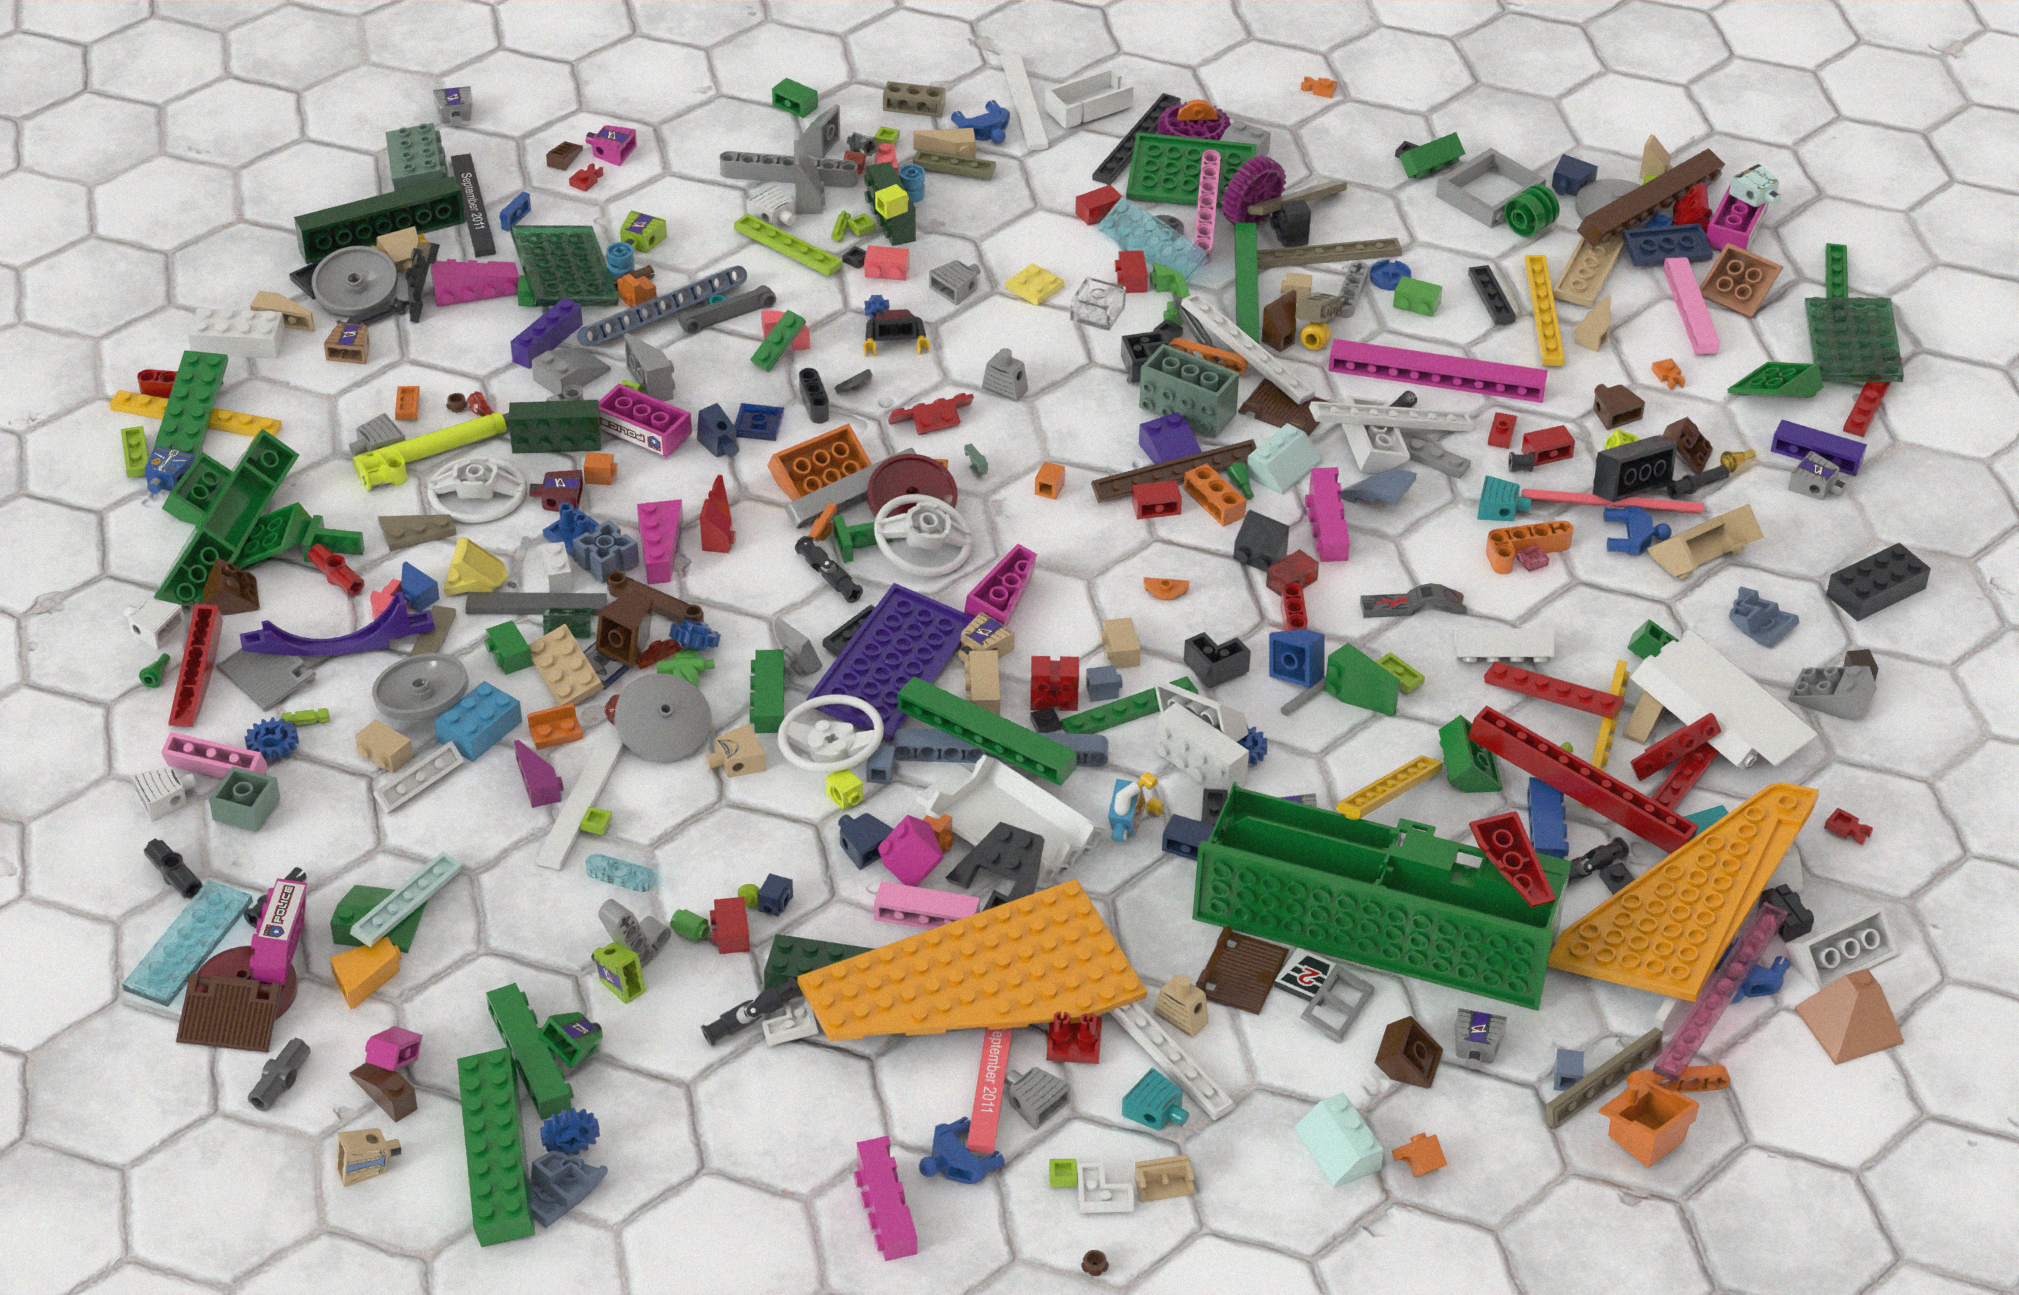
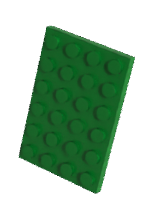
M1137 132L1126 199L1198 206L1202 155L1207 150H1215L1221 157L1216 208H1222L1221 201L1224 200L1222 195L1226 193L1225 187H1228V181L1232 180L1233 174L1238 172V168L1243 167L1244 162L1248 163L1250 158L1254 159L1257 144Z

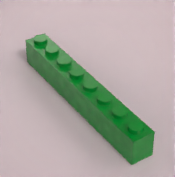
M913 677L898 692V711L1061 786L1076 770L1077 751L926 681Z

